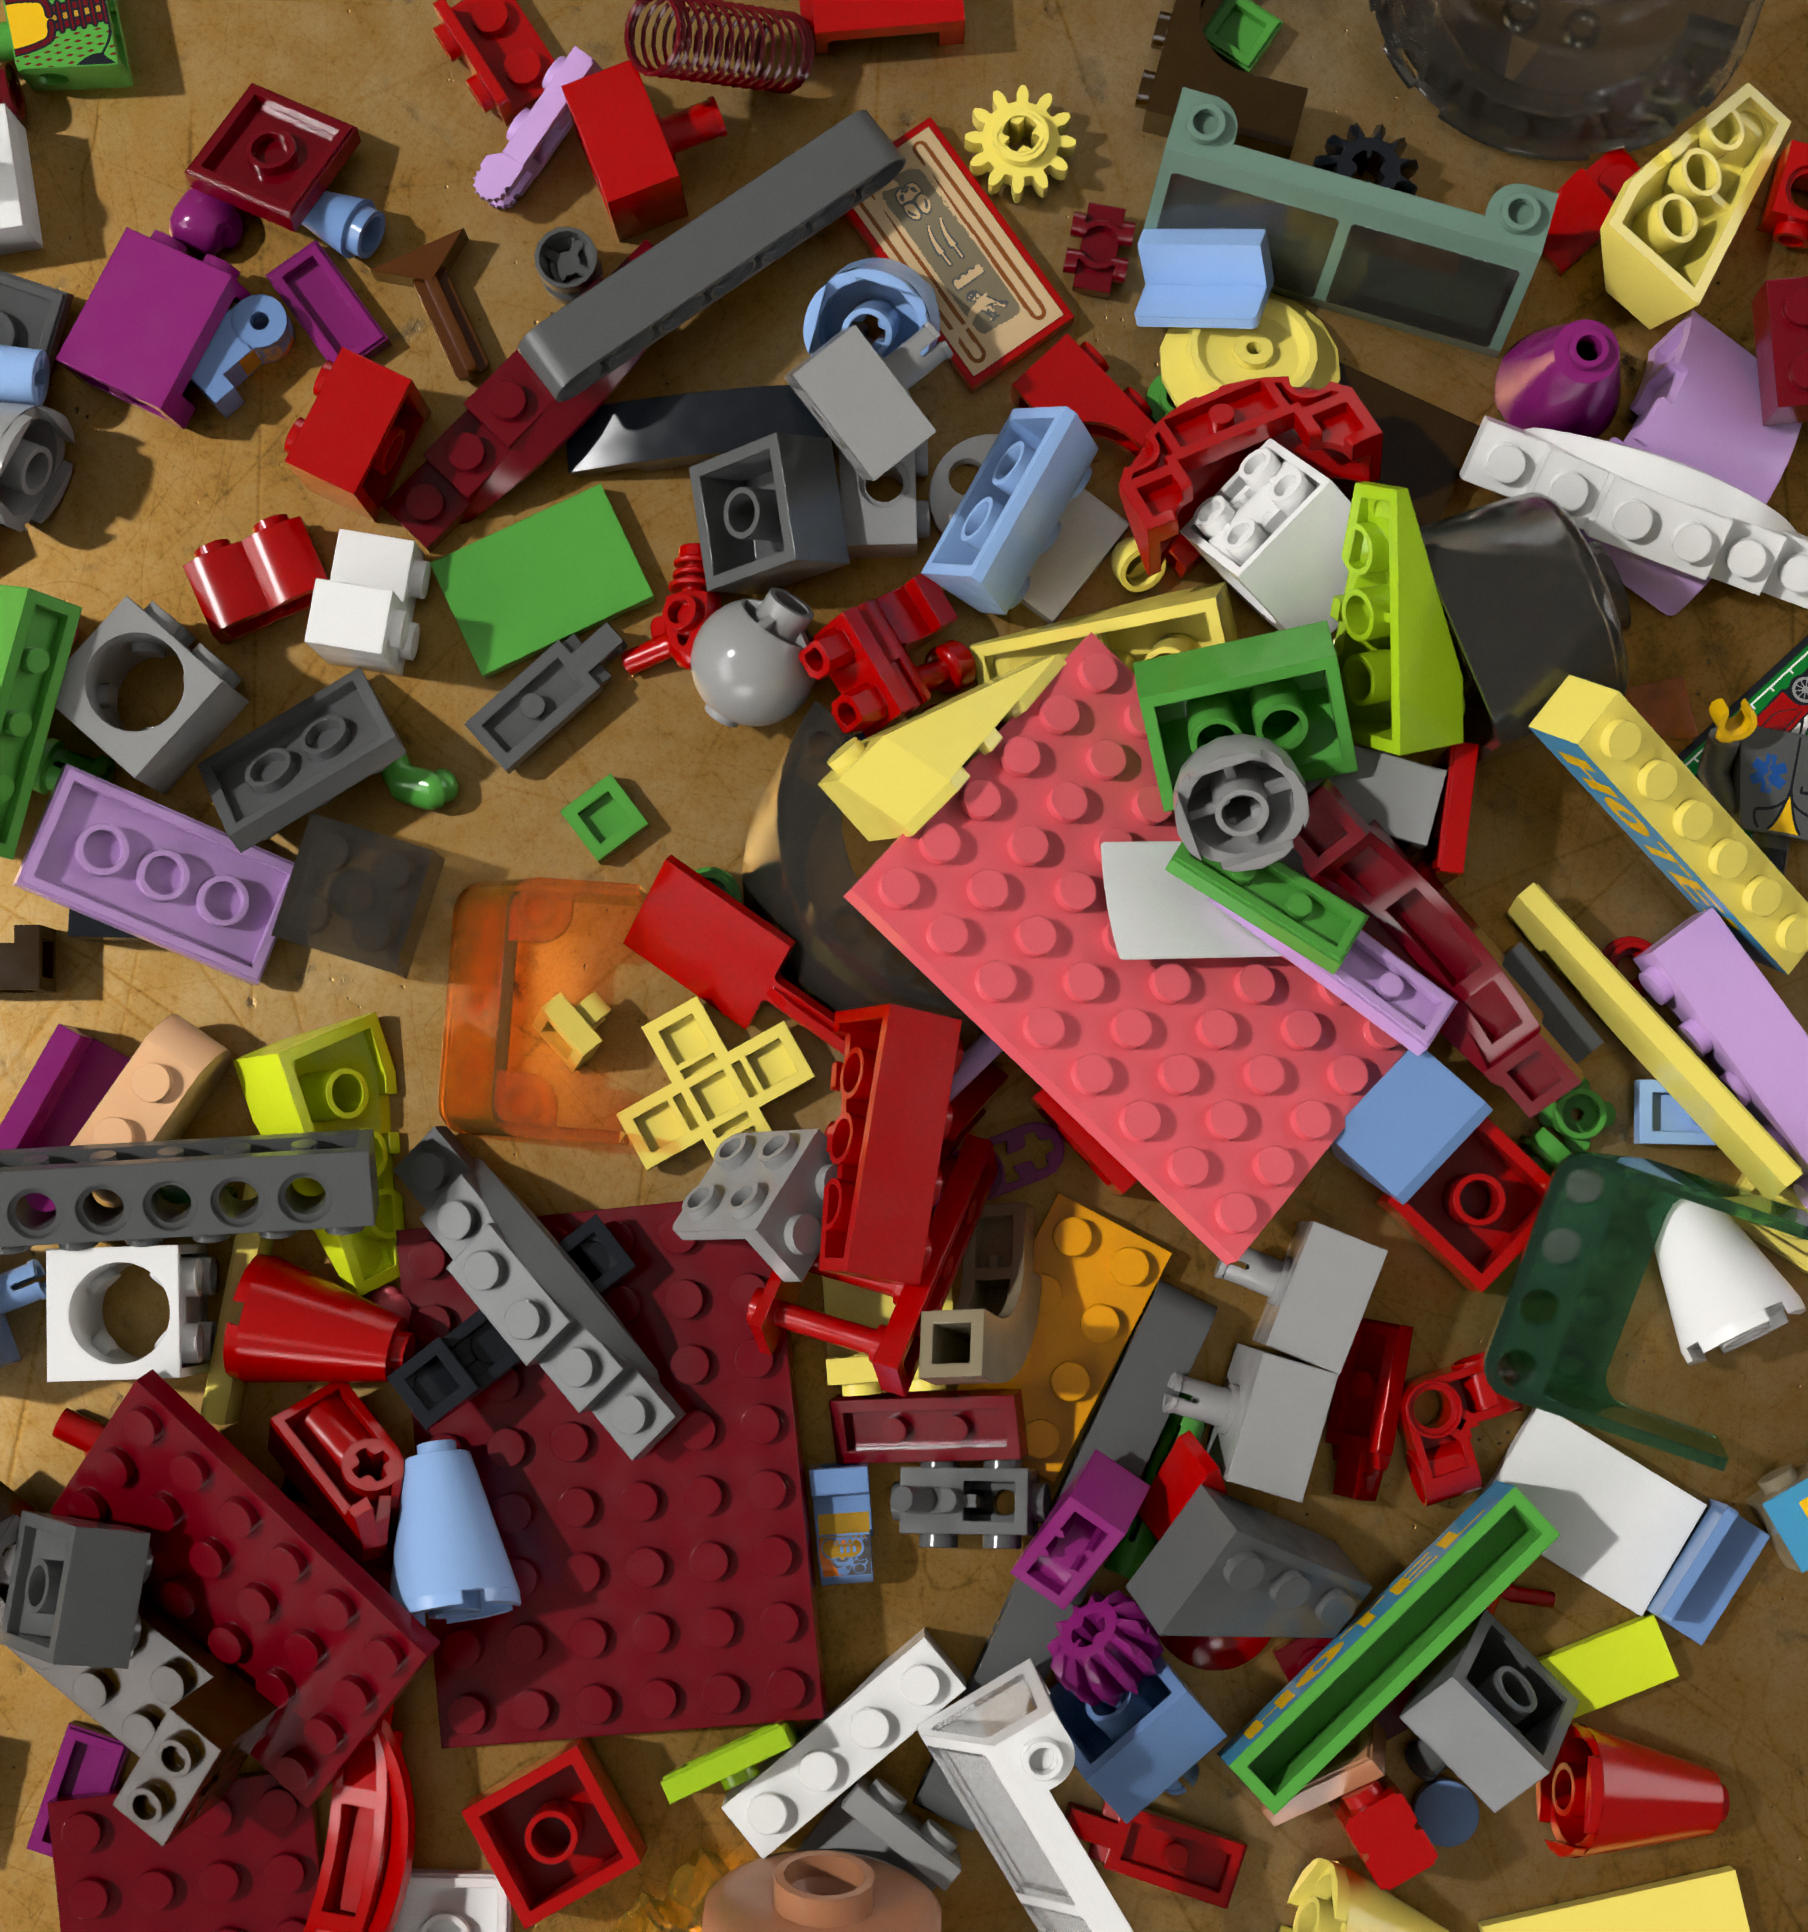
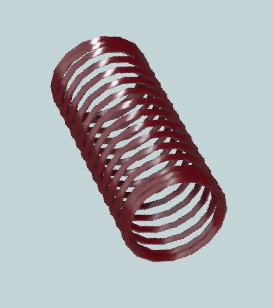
M636 0L629 10L624 32L626 52L635 70L644 76L790 94L802 86L809 76L814 61L815 43L812 30L804 17L794 11L775 10L774 8L756 7L754 5H745L732 1L725 2L723 0H656L647 12L641 30L640 45L643 60L647 65L645 67L636 54L634 43L635 30L640 14L647 4L654 0ZM667 1L658 13L652 29L651 48L654 62L658 67L656 69L647 57L645 47L646 29L653 12L659 5ZM671 7L672 12L668 16L662 36V51L665 62L662 65L656 50L657 29L662 16ZM690 11L694 13L691 18L689 16ZM702 12L704 16L700 19L699 14ZM711 14H713V15L715 16V17L712 19V21H711V18H710V15H711ZM721 15L725 17L723 21H721ZM675 16L676 27L673 33V51L668 58L666 48L667 33ZM731 17L735 18L733 23L731 21ZM696 19L698 27L694 36V58L690 63L688 56L692 45V24ZM781 20L788 29L791 39V60L783 78L773 84L782 71L786 57V38L782 24L779 21ZM790 20L797 29L801 40V61L792 81L784 85L792 72L796 58V40L792 25L788 21ZM707 21L708 30L704 39L703 51L704 61L700 65L699 56L703 45V24ZM717 22L719 29L714 44L715 62L710 66L709 60L713 49V26ZM775 23L781 38V58L776 72L769 79L767 76L772 69L776 55V37L773 30V24ZM728 24L729 31L724 47V27ZM738 24L739 33L735 41L734 51V28ZM748 26V28H749V35H748V38H747L746 43H745V32H744V30H745L746 27ZM758 28L759 31L755 40V30ZM769 31L771 37V56L768 67L764 70L765 38ZM750 42H751V51H750V55H749V47H750ZM724 49L725 64L721 69L720 60ZM682 51H683V55H684V56L682 57L681 61L679 62V59H680L681 54H682ZM734 52L735 66L731 70L730 63ZM744 55L745 68L741 71L740 65ZM752 61H754L755 65L753 73L750 70Z

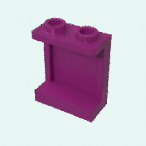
M126 227L55 360L80 381L185 430L196 407L184 398L182 394L232 302L238 304L251 294L237 281L240 272L224 260L214 255L206 254L203 261H200L186 254L188 248L184 244L161 231L154 230L152 235L148 237Z

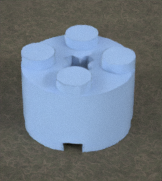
M867 258L847 264L816 292L807 308L803 325V337L808 354L810 353L811 355L841 330L853 325L857 326L877 354L883 358L923 328L922 325L927 321L940 332V313L934 289L916 271L895 260ZM869 315L877 317L878 326L885 330L876 340L867 337L869 332L868 326L860 323ZM938 338L920 352L921 356L936 345Z

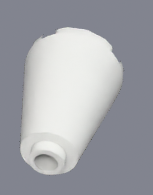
M1681 1178L1660 1187L1650 1194L1655 1204L1645 1210V1216L1680 1351L1688 1366L1707 1361L1704 1353L1720 1346L1723 1354L1783 1326L1789 1322L1783 1311L1784 1309H1786L1788 1314L1798 1315L1806 1311V1307L1799 1294L1703 1183L1689 1186L1686 1178Z

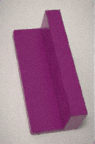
M58 1024L0 1125V1150L70 1146L131 1058L76 1027ZM30 1193L25 1195L27 1202L36 1210L47 1212L56 1209L52 1200L43 1194Z

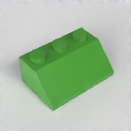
M1327 620L1133 663L1138 699L1164 812L1174 810L1173 792L1182 765L1196 749L1221 736L1247 734L1269 739L1289 754L1305 782L1358 771L1337 655Z

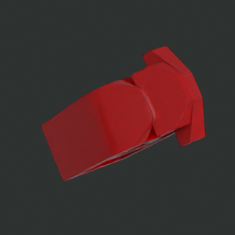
M331 1382L270 1419L268 1450L341 1544L342 1549L356 1562L379 1559L386 1553L389 1523L396 1524L404 1473V1458L399 1448L347 1382Z

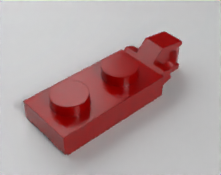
M1367 1318L1361 1319L1342 1371L1338 1375L1325 1440L1326 1443L1333 1444V1460H1338L1332 1494L1362 1501H1376L1383 1472L1387 1471L1391 1460L1390 1455L1392 1456L1414 1327Z
M1068 1802L1064 1816L1078 1839L1091 1843L1088 1856L1102 1862L1105 1869L1228 1909L1248 1847L1245 1841L1144 1808L1126 1824L1106 1802H1104L1102 1812L1078 1803Z

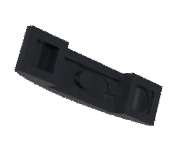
M597 1214L559 1242L602 1297L637 1267ZM479 1309L445 1337H437L386 1378L425 1430H429L493 1385L523 1361Z

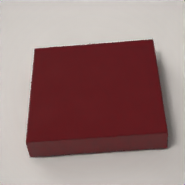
M251 83L185 170L184 174L189 187L295 232L361 143L357 127Z

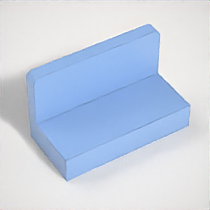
M1143 229L1137 245L1145 287L1134 312L1137 326L1254 329L1258 327L1274 283L1266 229Z

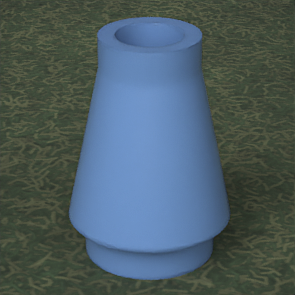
M325 191L301 224L345 258L351 259L358 256L366 259L380 245L385 231L386 219L384 213L377 210L374 202L370 199Z

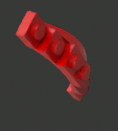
M394 1705L332 1782L330 1818L325 1852L317 1889L303 1932H392L398 1920L412 1871L415 1848V1809L410 1776L401 1750L403 1732L391 1729Z

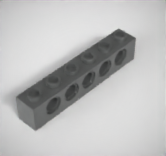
M373 1129L0 1150V1255L18 1254L29 1250L35 1245L58 1244V1247L62 1250L80 1251L92 1248L99 1242L125 1240V1243L129 1246L147 1247L159 1244L166 1238L192 1236V1239L199 1243H215L230 1238L232 1234L259 1233V1236L262 1238L282 1239L297 1234L299 1230L325 1229L328 1234L350 1235L362 1231L365 1226H375L379 1206ZM298 1178H312L318 1181L325 1191L317 1196H305L294 1189L292 1182ZM235 1181L245 1182L256 1190L258 1196L250 1200H240L231 1196L226 1190L225 1185ZM166 1185L178 1186L188 1193L191 1200L183 1204L171 1203L162 1197L159 1188ZM98 1189L111 1190L122 1199L123 1205L115 1208L105 1207L95 1200L92 1192ZM30 1193L43 1194L52 1200L56 1209L47 1212L36 1210L27 1202L25 1195Z

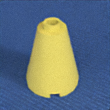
M1323 1858L1314 1859L1302 1871L1292 1888L1287 1903L1298 1906L1293 1927L1283 1924L1280 1927V1932H1450L1385 1890H1380L1376 1884L1341 1862Z

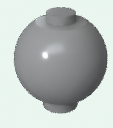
M773 587L769 590L764 600L747 598L731 602L719 608L704 622L693 643L691 673L695 687L706 703L704 708L713 719L728 727H737L738 724L744 726H766L784 720L804 704L816 682L815 678L809 677L799 660V652L810 644L809 640L812 638V635L806 628L813 619L814 613L805 602L788 591Z

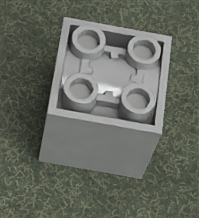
M126 596L68 659L55 708L135 779L166 795L247 706L249 701L235 689L243 679L201 643L191 650L189 646L196 637L169 613H166L154 601H151L143 609ZM166 655L179 657L184 670V692L176 710L168 719L157 726L142 728L140 731H126L118 712V695L126 676L135 666L149 658H166Z

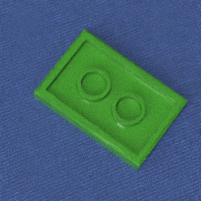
M601 483L430 563L484 679L545 652L558 640L563 643L573 634L576 636L582 635L656 600Z

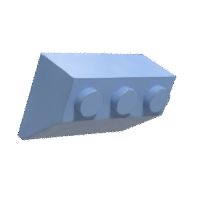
M1067 406L1014 408L921 574L981 613L1006 615L1009 609L1014 608L1020 603L1030 586L1028 574L1039 555L1045 553L1056 541L1061 530L1060 517L1070 499H1074L1084 490L1092 474V468L1089 465L1099 448L1075 411Z

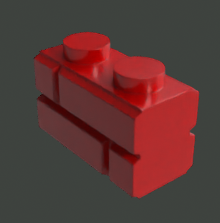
M1386 1773L1385 1776L1328 1802L1361 1862L1380 1890L1388 1889L1390 1891L1435 1864V1860L1439 1855L1424 1829L1417 1822L1418 1819L1405 1796Z

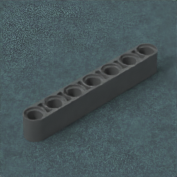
M867 110L857 111L540 322L523 337L517 350L557 402L570 400L881 190L899 174L906 163V159Z

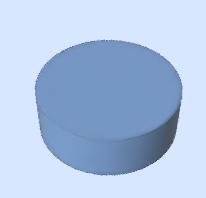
M1437 1777L1433 1781L1423 1783L1413 1796L1411 1809L1431 1843L1442 1847H1453L1467 1841L1475 1832L1479 1822V1806L1471 1791L1458 1780L1449 1777Z

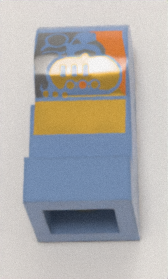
M256 294L248 296L231 310H228L190 379L226 419L245 403L236 388L265 362L278 361L287 356L293 348L296 338L295 328L281 303L272 296Z
M837 1462L811 1464L809 1477L822 1586L874 1582L871 1536H874L869 1463L837 1464Z

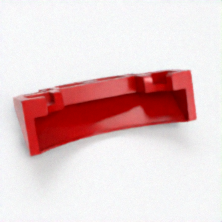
M1289 376L1248 379L1223 385L1218 390L1199 398L1194 397L1173 409L1159 420L1144 435V447L1132 465L1124 467L1119 482V495L1147 575L1152 576L1161 572V566L1168 552L1182 535L1180 530L1193 518L1199 505L1206 499L1214 496L1239 470L1242 461L1250 453L1259 449L1269 438L1327 478L1347 479L1358 482H1375L1380 480L1383 432L1353 388L1331 381L1320 390L1292 387L1289 382Z

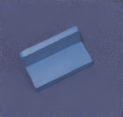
M1710 1498L1701 1517L1646 1609L1701 1646L1771 1537L1739 1516L1737 1510L1725 1503Z

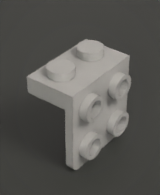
M819 1128L746 1132L728 1137L717 1148L714 1154V1162L700 1184L684 1199L682 1212L673 1224L674 1232L682 1240L746 1239L783 1282H802L820 1253L824 1187L830 1179L837 1178V1165L832 1163L829 1153L826 1152L827 1137Z
M864 1775L838 1796L796 1849V1851H845L881 1859L914 1875L931 1891H933L936 1885L946 1891L962 1871L960 1853L955 1850L959 1844L949 1832L931 1819H928L923 1824L904 1808L907 1801L891 1785L878 1777L872 1783Z

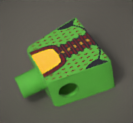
M3 0L7 21L0 22V63L15 60L18 72L33 90L57 91L134 86L117 0Z

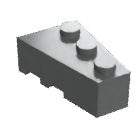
M1203 1484L1198 1487L1125 1586L1159 1636L1335 1638L1373 1588L1335 1540Z

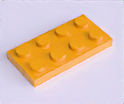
M1057 1193L1034 1237L1033 1272L1041 1276V1295L1034 1338L1022 1368L1016 1376L1004 1383L958 1384L955 1389L1021 1388L1028 1453L1023 1457L1022 1466L1039 1470V1475L1052 1482L1058 1476L1172 1255V1252Z

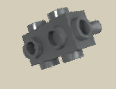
M1023 1458L1014 1460H984L983 1468H959V1461L921 1462L920 1467H901L900 1481H895L891 1490V1514L895 1521H900L899 1533L919 1534V1547L958 1548V1535H983L982 1548L1021 1549L1022 1536H1034L1038 1531V1523H1044L1051 1512L1050 1487L1048 1483H1039V1470L1022 1468ZM1009 1490L1015 1494V1511L1009 1515H1003L998 1510L997 1499L1002 1492Z

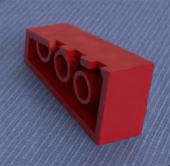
M891 1003L835 1012L834 1034L845 1036L844 1062L836 1061L832 1064L830 1090L841 1092L842 1100L841 1114L835 1123L828 1127L826 1152L829 1153L832 1163L837 1165V1178L830 1179L824 1187L819 1271L886 1284L920 1285L921 1274L929 1264L932 1251L931 1239L928 1235L932 1207L938 1201L942 1189V1174L938 1169L942 1143L948 1136L953 1121V1110L949 1104L953 1075L958 1071L963 1058V1043L959 1038L962 1020Z

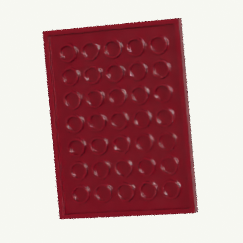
M683 1201L536 1216L559 1243L597 1214L637 1265L632 1272L604 1295L603 1298L635 1339L650 1362L658 1370L660 1383L686 1413L643 1458L631 1460L592 1411L578 1413L539 1364L526 1366L523 1362L493 1385L429 1430H425L412 1412L416 1455V1446L418 1444L443 1439L455 1440L457 1449L470 1451L517 1581L521 1597L520 1606L512 1605L513 1610L487 1618L447 1624L446 1619H430L431 1633L441 1642V1645L433 1654L441 1749L773 1723L780 1720L785 1722L823 1719L828 1714L791 1331L783 1330L772 1356L760 1353L752 1331L747 1324V1310L752 1295L757 1288H765L773 1269L746 1239L682 1240L674 1232L673 1224L682 1212ZM427 1227L396 1230L401 1292L407 1297L412 1308L408 1332L414 1333L416 1336L414 1355L437 1337H445L479 1310L478 1306L447 1270L446 1267L453 1259Z

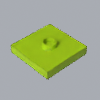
M783 1720L765 1725L676 1767L662 1777L663 1781L660 1782L669 1804L718 1781L721 1782L724 1791L760 1775L757 1763L791 1748L798 1741V1738L801 1737L795 1721L783 1722Z

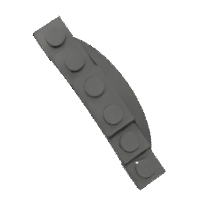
M434 1126L393 1171L426 1209V1212L419 1219L453 1259L446 1267L447 1270L526 1366L539 1364L578 1413L592 1411L631 1460L643 1458L686 1413L660 1383L658 1370L647 1358L618 1316L540 1220L482 1159L471 1156L447 1126Z

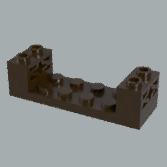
M1 1481L0 1634L22 1510L38 1512ZM140 1596L138 1613L141 1619V1634L137 1646L131 1651L128 1669L50 1664L12 1648L9 1649L140 1757L112 1805L163 1847L221 1802L276 1712L277 1707Z

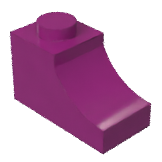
M1095 1449L1066 1486L1044 1523L1018 1557L1010 1573L1065 1610L1126 1535L1151 1486L1098 1449Z

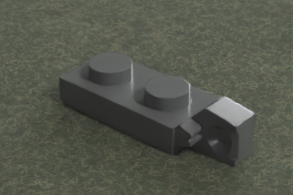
M608 622L584 643L575 634L563 643L558 640L464 725L503 769L510 774L603 691L602 687L613 678L605 668L628 645Z

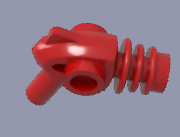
M687 543L679 547L678 557L674 559L673 566L676 568L672 575L674 580L669 582L668 585L672 595L666 596L662 616L653 618L651 622L652 639L621 653L623 665L630 675L637 674L672 657L679 667L691 670V651L695 637L704 622L722 607V599L719 596L721 592L707 591L700 543Z

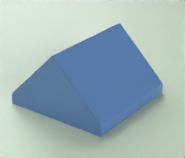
M1408 1050L1345 1116V1128L1330 1146L1333 1154L1341 1163L1404 1205L1484 1121L1493 1109L1427 1050L1419 1057Z

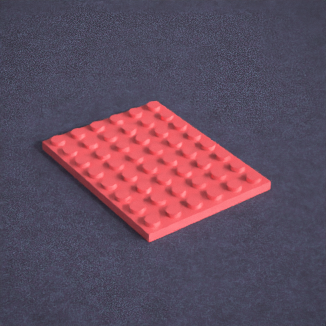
M1091 632L1064 659L1067 662L1066 665L1032 705L1016 719L1012 716L998 730L1003 739L993 751L986 755L979 752L963 767L970 775V778L959 791L913 836L906 837L904 834L899 836L843 897L1227 1266L1240 1259L1345 1128V1116L1395 1065L1407 1048L1283 956L1122 960L1119 958L1106 902L1101 844L1103 842L1182 840L1177 833L1174 810L1164 812L1138 699L1135 674Z

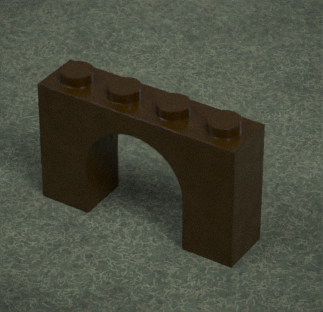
M1175 0L1172 13L1160 10L1151 43L1152 49L1162 51L1157 71L1153 72L1144 69L1135 102V107L1146 110L1142 131L1168 138L1182 88L1186 87L1217 96L1231 106L1238 123L1235 145L1289 160L1308 88L1247 73L1223 61L1209 45L1202 29L1200 12L1207 0Z

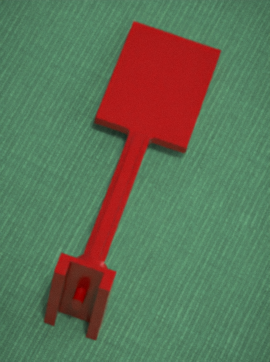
M673 855L667 857L623 944L745 1030L753 1023L763 1002L768 1001L844 1055L845 1036L834 1034L835 1014L781 975V969L796 941ZM992 1063L949 1103L953 1110V1121L950 1132L942 1143L939 1168L965 1140L967 1134H970L980 1123L987 1112L983 1107L1007 1080L1009 1075Z

